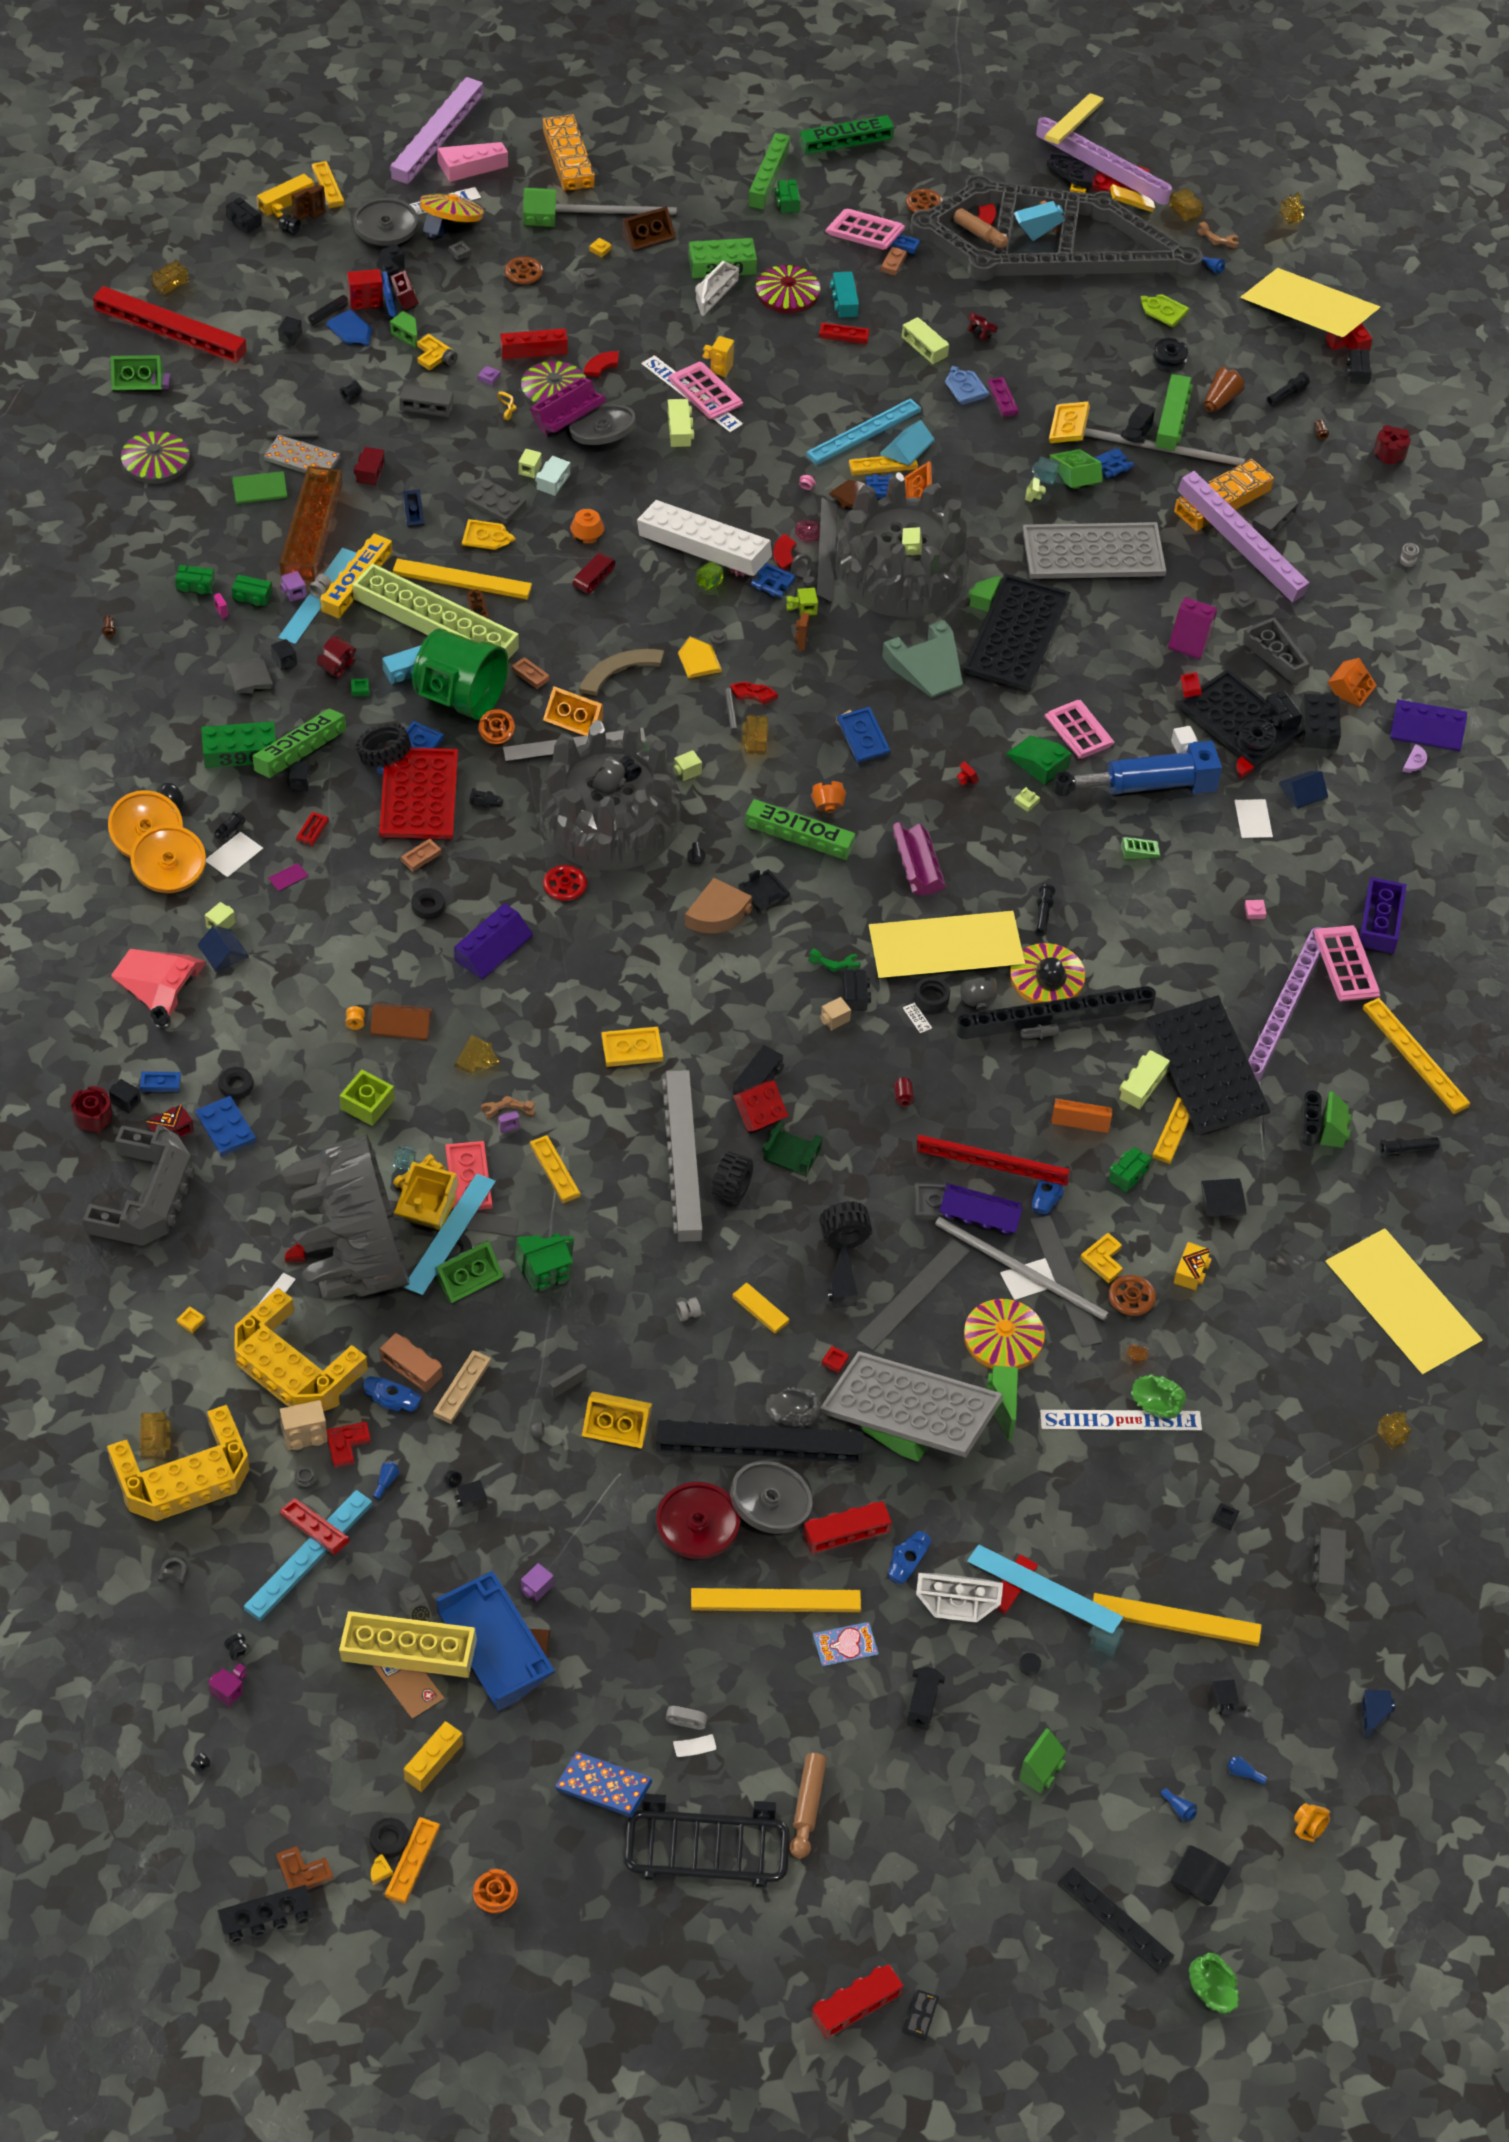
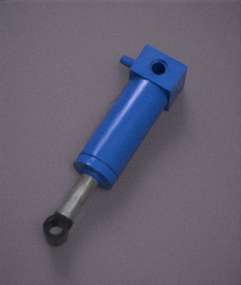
M1195 741L1188 743L1187 752L1109 761L1107 772L1074 776L1066 771L1058 772L1055 776L1053 790L1058 796H1068L1075 789L1104 785L1109 786L1112 795L1190 786L1193 794L1213 792L1218 789L1222 766L1213 741Z

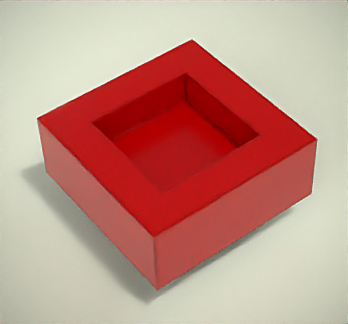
M831 1346L822 1359L821 1365L839 1374L849 1360V1354Z

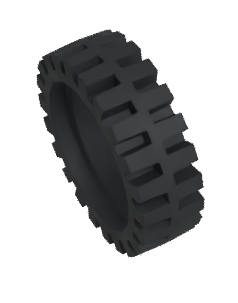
M386 723L385 726L381 724L378 725V728L373 727L371 731L367 730L366 734H362L356 743V749L361 762L365 766H374V768H378L379 765L381 767H385V764L391 765L393 761L395 763L398 762V758H404V755H407L409 753L408 750L411 749V742L405 727L400 724L396 725V723L391 725ZM397 740L395 743L384 749L371 750L377 744H380L382 742Z

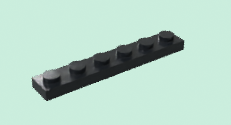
M1074 1867L1058 1881V1886L1158 1974L1174 1959L1175 1955Z

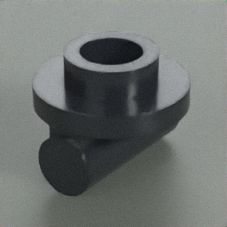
M698 842L692 843V848L687 853L688 860L692 863L703 862L706 857L705 851L700 848Z

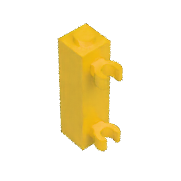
M304 173L257 195L258 209L266 216L275 214L279 218L283 215L280 210L292 205L291 195L300 190L315 186L314 181Z

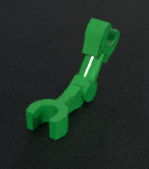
M814 948L810 952L808 959L813 964L820 963L831 972H837L843 968L857 970L861 966V962H853L857 960V954H851L844 958V961L838 962L822 957L821 952Z

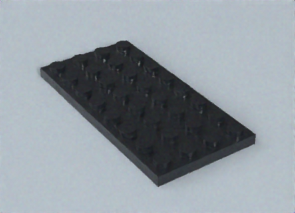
M1005 574L966 661L963 673L1030 692L1069 601L1071 592Z
M1219 995L1147 1017L1148 1024L1162 1056L1170 1060L1168 1066L1169 1073L1197 1136L1270 1113L1267 1101Z

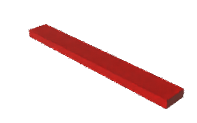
M918 1135L917 1151L1064 1186H1068L1070 1169L928 1136Z

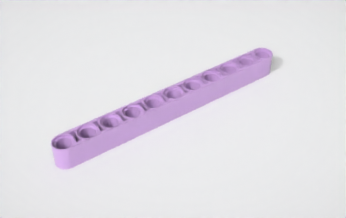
M1039 118L1036 135L1045 140V134L1057 123L1049 118ZM1072 131L1059 145L1047 141L1159 204L1169 203L1172 189L1170 184Z
M1315 927L1311 930L1248 1060L1258 1083L1321 955L1314 936V930L1321 927Z

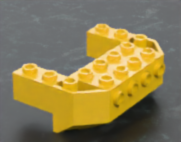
M277 1288L235 1325L236 1365L288 1407L321 1400L323 1411L335 1408L340 1405L339 1395L368 1370L367 1356L351 1345L322 1371L273 1332L274 1329L294 1313L293 1298L280 1288Z
M227 1405L207 1411L209 1426L218 1446L140 1473L127 1439L107 1446L110 1462L123 1492L124 1502L130 1512L159 1521L238 1492L250 1470L249 1460Z

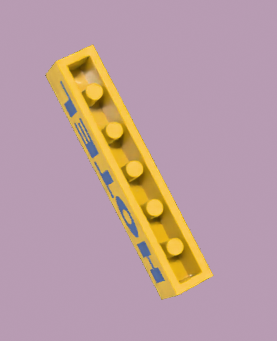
M375 533L370 539L366 540L362 549L357 551L353 560L348 562L344 571H341L335 582L330 584L327 592L321 595L322 612L340 619L354 601L352 584L372 563L382 567L393 553L392 540Z

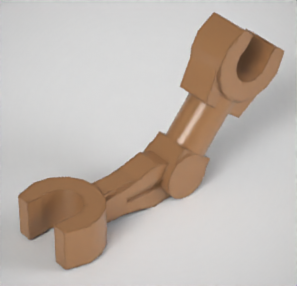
M1206 222L1199 224L1201 228L1197 230L1198 234L1206 235L1213 245L1226 244L1228 247L1238 248L1237 235L1222 238L1209 231V226Z
M510 1096L504 1097L502 1101L497 1103L489 1102L481 1105V1111L485 1112L486 1119L493 1118L502 1108L520 1109L527 1116H533L536 1109L533 1108L534 1102L526 1101L522 1103L512 1099Z

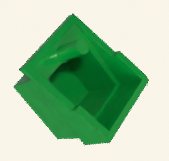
M555 1233L552 1237L541 1238L540 1235L522 1236L516 1239L514 1258L521 1274H525L533 1292L538 1290L545 1291L552 1285L557 1283L564 1284L571 1279L573 1236L561 1237L559 1233Z

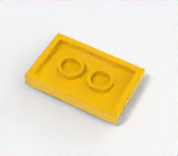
M1089 401L1056 405L1049 436L1050 443L1083 440L1090 409Z
M658 1027L601 1032L606 1067L663 1062Z

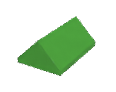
M161 355L110 356L112 390L162 389L165 372ZM156 373L155 382L151 384L153 375Z
M284 471L232 477L236 504L287 498Z
M485 1241L435 1267L436 1283L450 1303L504 1277L489 1241Z

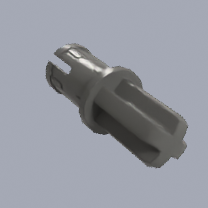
M1039 1024L1034 1028L1022 1029L1020 1033L1022 1039L1039 1038L1041 1040L1043 1037L1058 1036L1059 1028L1057 1024L1045 1026Z

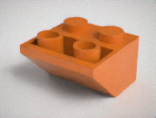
M1360 658L1344 661L1327 682L1336 696L1357 707L1363 704L1377 686Z

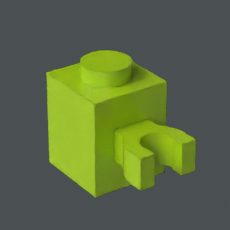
M815 587L797 589V597L787 596V611L798 608L800 616L801 613L817 615L818 600Z

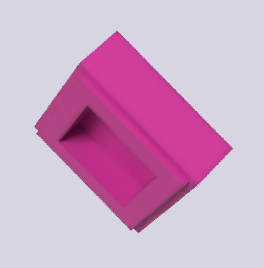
M220 593L215 594L214 603L216 610L222 619L228 617L225 600Z

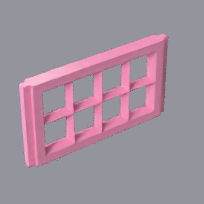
M844 209L825 232L831 236L884 250L905 229V225L859 211ZM848 217L856 219L853 223L846 221ZM861 220L868 222L866 226L858 225ZM873 223L881 225L877 230L869 228ZM841 225L849 227L846 231L838 230ZM884 227L892 228L890 233L881 231ZM853 228L861 230L858 235L850 233ZM865 232L873 234L870 238L862 236ZM877 235L885 237L882 241L874 239Z
M703 362L695 363L668 376L670 382L708 419L712 420L743 406L741 399ZM699 371L706 375L698 380L693 376V374ZM689 377L693 382L683 385L680 380ZM710 379L714 384L705 388L701 383ZM695 385L702 389L694 394L689 390V388ZM718 387L723 392L713 396L709 391ZM706 393L710 398L701 402L697 397ZM728 396L732 401L722 404L718 399ZM714 401L719 406L709 410L705 405Z
M1354 925L1315 929L1314 936L1340 1002L1379 998L1380 991ZM1350 936L1354 946L1343 947L1339 937ZM1335 937L1339 948L1328 949L1324 938ZM1356 950L1359 960L1348 961L1345 951ZM1340 951L1344 962L1333 963L1329 952ZM1361 964L1364 974L1353 975L1350 965ZM1345 965L1349 976L1338 977L1334 966ZM1366 978L1370 988L1359 989L1355 979ZM1351 979L1354 990L1343 991L1340 980Z

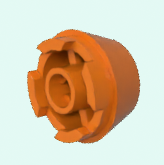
M582 509L576 513L570 529L575 539L577 537L583 540V543H594L603 534L604 524L600 515L595 510Z
M490 710L482 716L479 722L481 736L493 744L506 742L512 737L515 730L513 718L504 710Z
M832 781V785L822 786L821 782L812 787L813 791L810 796L818 811L832 813L843 808L847 793L843 788V783Z
M491 1869L489 1872L484 1873L476 1880L473 1887V1897L476 1904L490 1914L505 1912L514 1904L518 1895L515 1880L506 1871L501 1869Z

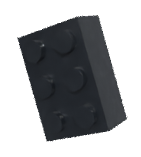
M1304 693L1300 707L1302 714L1301 729L1303 730L1302 747L1338 750L1341 738L1339 696Z

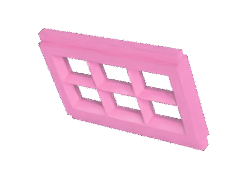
M1076 700L1048 711L1044 715L1078 759H1083L1105 750L1115 743L1081 700ZM1076 709L1082 718L1074 720L1068 712ZM1065 714L1071 722L1063 725L1057 716ZM1086 721L1092 730L1084 733L1078 724ZM1075 726L1081 735L1073 738L1067 728ZM1096 734L1102 742L1094 745L1088 736ZM1085 738L1091 747L1083 750L1077 743V740Z

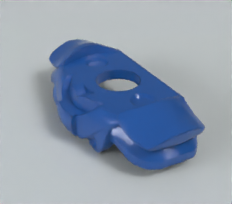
M1039 1180L1032 1200L1033 1211L1038 1214H1048L1053 1205L1056 1206L1057 1202L1062 1198L1064 1193L1063 1185ZM1049 1184L1053 1188L1051 1191L1045 1192L1041 1187Z
M369 1376L365 1379L363 1385L364 1393L372 1396L373 1401L381 1405V1407L393 1409L394 1411H400L403 1408L409 1412L415 1411L418 1408L421 1395L412 1389L384 1378ZM388 1388H396L398 1393L390 1395L386 1391Z
M916 1531L912 1536L894 1548L890 1562L891 1566L888 1570V1577L893 1582L901 1585L908 1580L930 1546L931 1538L928 1534ZM908 1551L913 1552L916 1555V1560L913 1562L906 1560L905 1553Z

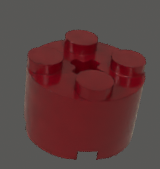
M1385 425L1378 433L1374 455L1376 456L1377 454L1379 460L1386 464H1397L1401 460L1403 462L1406 459L1411 442L1409 431Z
M333 636L323 646L324 653L323 655L319 654L317 665L331 675L341 679L345 674V669L347 667L351 668L356 661L354 658L356 648L343 639Z
M90 1086L83 1091L80 1089L71 1099L74 1124L80 1129L100 1133L111 1122L113 1116L111 1101L104 1089L96 1086Z

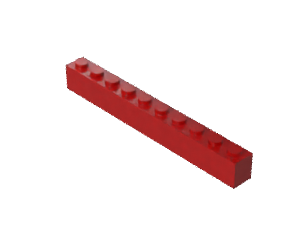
M102 286L93 297L95 311L234 363H238L247 352L245 338L108 287Z

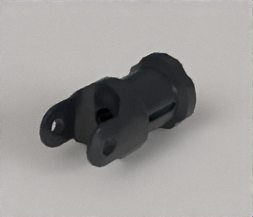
M472 788L470 794V804L478 803L483 804L485 807L503 805V799L500 796L494 795L492 791L483 792Z
M233 811L231 817L224 821L215 831V838L218 839L223 835L224 840H229L236 833V829L246 822L244 816L237 811Z

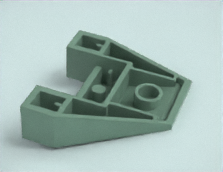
M945 620L929 625L928 641L907 648L899 637L883 643L882 657L889 667L933 698L963 686L954 634Z

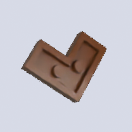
M801 613V619H798L796 623V630L799 632H796L795 643H798V650L805 651L809 613Z
M297 1846L276 1854L288 1889L306 1885L307 1890L334 1880L326 1857L304 1865Z

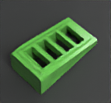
M1128 837L1122 838L1121 848L1124 859L1160 858L1157 841Z

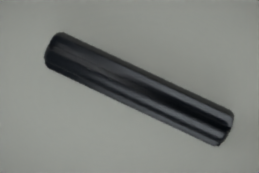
M345 295L339 296L309 315L308 322L311 324L317 323L346 305L348 298Z

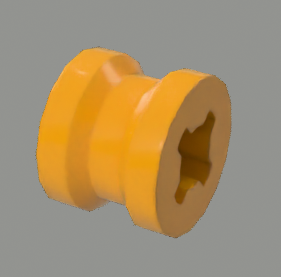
M358 1006L347 1008V1018L345 1020L347 1028L358 1030L364 1027L363 1018L365 1011L363 1008Z

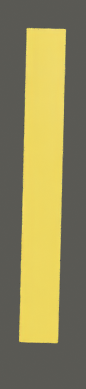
M1091 93L1087 95L1045 134L1044 139L1059 145L1103 103L1104 98Z

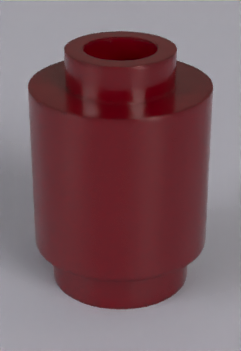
M906 1077L898 1078L894 1084L895 1102L902 1107H907L914 1102L913 1084Z

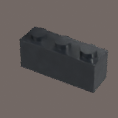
M763 1045L733 1083V1095L763 1082L774 1080L777 1073L780 1074L784 1068L783 1055Z

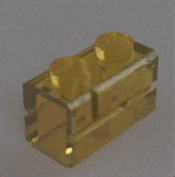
M177 260L168 263L150 275L151 286L164 296L189 280L188 269Z
M748 715L747 722H743L742 733H746V735H742L741 746H745L746 754H766L767 716L757 717V715Z
M165 1412L141 1414L140 1453L142 1459L166 1458L167 1450H171V1440L167 1438V1432H171V1420H167Z

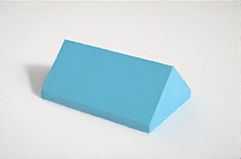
M919 420L902 431L880 455L910 466L934 442V437L924 423Z

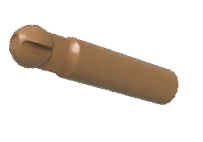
M963 208L955 212L953 219L958 225L984 241L992 243L998 249H1004L1007 246L1009 239L1006 234L998 232L996 228Z
M808 1753L804 1762L793 1827L797 1832L796 1837L789 1846L791 1854L798 1859L806 1857L811 1851V1844L808 1840L809 1832H813L815 1829L827 1758L818 1753Z

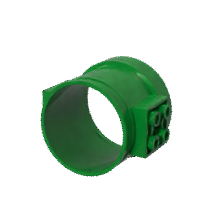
M442 628L435 629L424 640L415 659L412 673L414 691L422 697L455 708L459 714L480 720L486 712L493 710L502 694L508 674V654L503 647L487 641L477 642Z

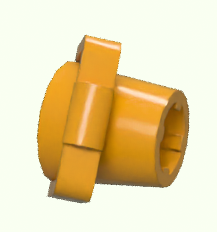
M1303 1804L1294 1817V1822L1298 1824L1295 1834L1300 1839L1314 1842L1328 1826L1330 1811L1320 1806Z

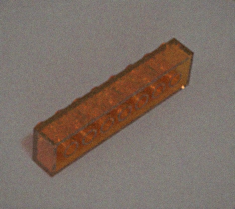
M308 466L280 560L281 576L298 571L303 580L315 581L343 485L342 470Z

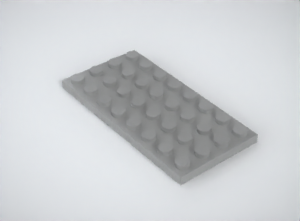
M1157 522L1036 524L1022 526L1030 579L1166 576Z
M858 1351L822 1404L820 1410L821 1414L966 1458L1002 1402L1003 1395L999 1392Z

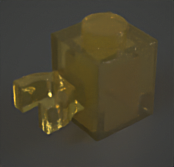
M1299 192L1296 193L1295 197L1290 194L1288 199L1281 201L1279 213L1288 224L1301 221L1305 208L1300 203L1302 196Z
M1402 1411L1399 1414L1397 1412L1391 1415L1386 1414L1379 1420L1377 1432L1391 1449L1407 1441L1412 1430L1405 1422L1407 1416Z

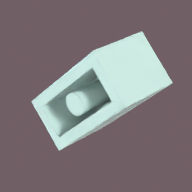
M554 456L549 461H546L542 471L538 472L535 478L537 490L555 496L570 476V462Z

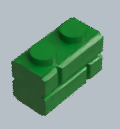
M779 180L777 187H775V196H778L777 207H780L782 213H798L800 211V196L797 180Z
M179 565L175 577L176 590L211 594L215 583L214 569Z
M237 575L232 586V598L234 600L252 603L255 606L267 607L273 592L271 581Z
M1135 1146L1129 1152L1127 1150L1124 1151L1118 1163L1114 1162L1111 1165L1109 1181L1115 1186H1119L1124 1192H1128L1150 1169L1151 1157L1142 1153Z

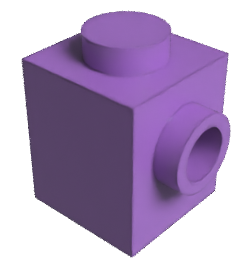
M298 571L281 576L282 583L280 584V589L283 594H286L290 602L306 597V585Z
M539 1563L521 1579L522 1594L528 1599H533L535 1602L541 1599L554 1586V1575Z

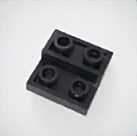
M1240 1178L1201 1181L1207 1218L1243 1216L1247 1214Z
M1188 1845L1169 1881L1184 1893H1192L1209 1906L1214 1902L1231 1868L1209 1853Z

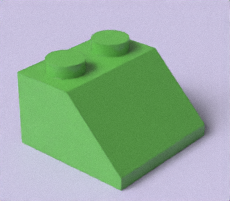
M524 188L523 225L555 227L556 189Z
M1331 1091L1328 1093L1323 1111L1320 1145L1343 1148L1345 1141H1349L1350 1129H1347V1125L1350 1126L1351 1114H1348L1349 1106Z
M1045 1729L1023 1760L1019 1778L1020 1781L1039 1793H1042L1045 1788L1049 1789L1055 1780V1773L1057 1771L1061 1772L1067 1762L1064 1760L1066 1755L1065 1749L1049 1729Z

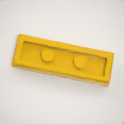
M1116 185L1110 187L1112 199L1149 212L1154 211L1155 206L1152 199Z
M745 1283L733 1293L732 1298L774 1334L778 1333L789 1323L790 1319L748 1283Z

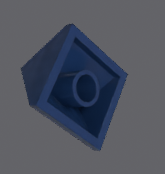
M1308 771L1279 782V785L1297 809L1328 798L1322 771Z
M213 925L197 944L215 972L249 957L231 929Z

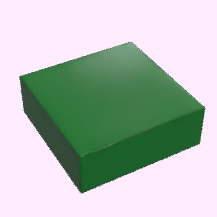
M369 678L351 679L352 697L370 696Z

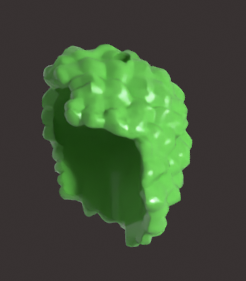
M1146 1375L1139 1377L1133 1383L1131 1395L1133 1400L1137 1401V1406H1142L1145 1412L1151 1413L1157 1418H1176L1184 1408L1183 1406L1186 1401L1184 1390L1177 1383L1168 1380L1164 1376Z
M1212 1952L1193 1960L1189 1967V1978L1194 1992L1205 2002V2006L1211 2007L1212 2010H1216L1221 2014L1231 2013V2011L1238 2007V1994L1240 1992L1236 1990L1237 1977L1232 1969H1230V1966L1226 1964L1219 1954Z

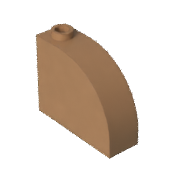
M713 878L686 912L685 926L702 933H720L732 929L740 923L746 914H750L753 908L751 904L752 896Z

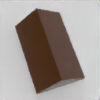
M667 206L623 219L622 237L632 251L676 238Z

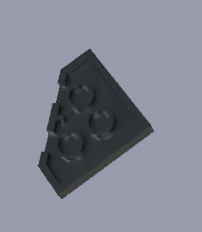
M1048 152L1046 166L1075 186L1092 188L1094 167L1070 154Z

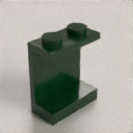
M780 1121L777 1127H773L769 1142L766 1141L762 1149L764 1161L807 1177L822 1149L823 1137L815 1135L812 1142L784 1132V1122Z

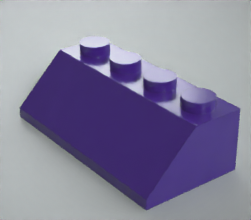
M1397 699L1393 713L1390 739L1461 751L1467 711Z
M504 903L454 946L455 961L481 980H484L526 943L533 934L519 912Z
M946 1183L939 1212H942V1215L948 1218L960 1217L963 1222L972 1224L975 1221L981 1223L980 1226L992 1229L993 1226L1000 1228L999 1231L1011 1234V1232L1016 1233L1022 1212V1203Z

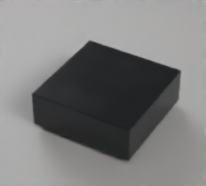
M1220 1503L1212 1523L1231 1531L1239 1511Z

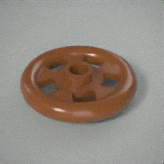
M916 189L906 197V206L912 213L919 210H930L931 208L929 207L932 205L936 206L943 199L933 190Z
M516 257L506 264L505 275L515 284L529 285L537 282L542 277L543 267L534 258Z
M1137 1275L1121 1276L1109 1288L1108 1294L1112 1306L1120 1313L1128 1316L1143 1315L1149 1312L1156 1302V1292L1152 1284ZM1136 1283L1141 1285L1143 1288L1140 1290L1137 1286L1134 1285ZM1123 1284L1127 1286L1124 1291L1119 1288ZM1142 1295L1148 1296L1147 1302L1141 1301ZM1122 1296L1125 1302L1120 1303L1117 1297ZM1138 1304V1308H1130V1305Z

